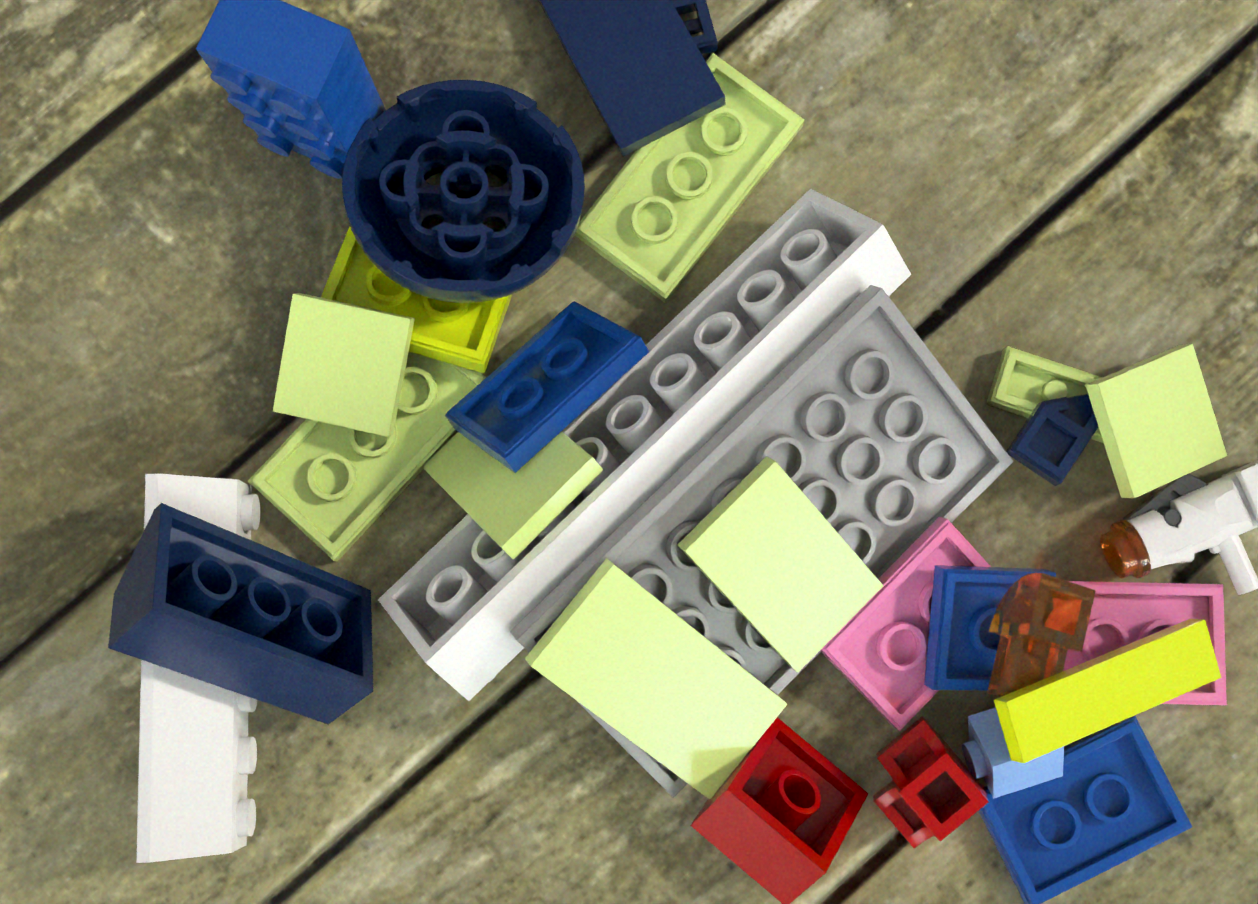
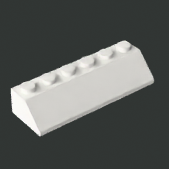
M145 474L144 530L154 509L161 503L250 540L251 530H257L259 527L260 502L258 495L252 494V486L237 479ZM141 660L136 863L227 854L247 845V836L253 835L256 825L254 799H247L248 774L254 773L257 762L256 740L254 737H248V714L255 711L257 706L256 699Z

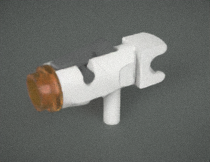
M1258 460L1225 473L1221 478L1207 484L1191 474L1184 475L1169 483L1150 499L1127 514L1122 520L1113 523L1110 531L1102 534L1100 537L1103 555L1112 571L1122 579L1130 575L1135 578H1141L1148 575L1153 568L1173 563L1192 562L1195 553L1209 549L1212 554H1220L1238 595L1258 589V577L1239 537L1243 533L1258 528Z

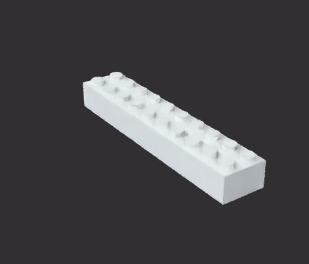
M812 189L807 191L646 344L649 350L647 355L562 430L564 434L591 455L602 467L603 471L517 557L512 559L468 514L378 599L424 662L468 701L488 682L493 680L524 649L510 633L523 618L870 285L883 288L886 294L890 296L911 275L884 225Z

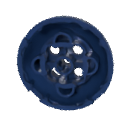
M476 80L434 82L408 90L397 96V103L384 111L374 121L369 118L360 128L348 150L342 176V193L351 230L358 244L372 263L391 280L416 294L455 303H477L506 297L528 287L544 276L563 256L574 238L581 218L585 190L581 159L575 144L562 125L557 127L546 115L537 109V102L528 96L499 84ZM444 171L440 178V185H431L426 182L433 175ZM490 172L506 183L500 187L488 186L486 173ZM430 220H438L442 222L441 224L433 227L432 230H428L422 227L426 222ZM497 222L503 225L505 229L500 232H493L485 224Z

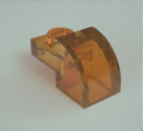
M1044 573L1027 574L1017 580L1001 599L990 624L989 632L1000 635V640L987 694L1002 697L1062 672L1067 651L1082 652L1096 590Z

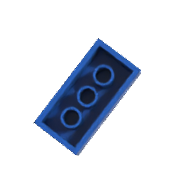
M219 0L196 47V50L212 71L211 79L228 93L227 101L238 108L244 115L243 123L256 132L259 144L282 156L289 157L291 151L311 158L309 163L314 168L326 175L341 179L348 150L360 128L369 118L374 121L386 111L350 29L281 0Z

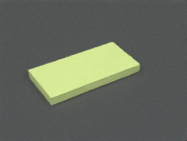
M712 53L706 63L725 95L726 105L636 150L581 219L574 235L664 303L671 297L800 131L805 121L714 53Z
M408 352L393 435L387 437L306 419L257 470L248 482L333 561L338 562L423 470L422 466L458 432L453 428L445 415L486 377L477 371Z
M607 558L525 657V660L532 668L709 800L787 705L777 694Z

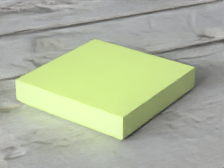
M294 293L291 301L273 412L387 437L393 435L415 318L307 294Z
M1193 344L1178 345L1085 385L1121 498L1139 497L1227 456Z

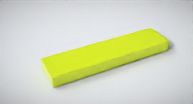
M1188 619L994 700L1011 761L1026 763L1222 677L1205 619Z

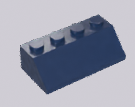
M161 503L154 509L114 592L109 649L328 725L374 691L371 590Z

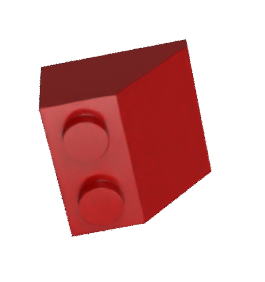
M777 717L715 795L706 801L690 826L782 904H790L827 872L869 793Z

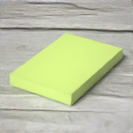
M562 431L516 473L459 432L422 466L512 559L517 557L603 471L602 467L591 455Z
M767 456L677 544L796 672H799L883 587V584L778 463Z

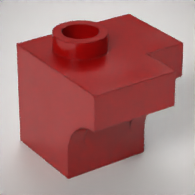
M923 716L877 753V759L893 780L873 796L874 802L913 848H916L933 836L942 841L989 802L983 785L978 779H974L967 766Z

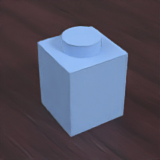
M996 707L968 716L969 742L962 744L963 755L974 779L984 778L993 799L1063 776L1064 746L1026 763L1011 761Z

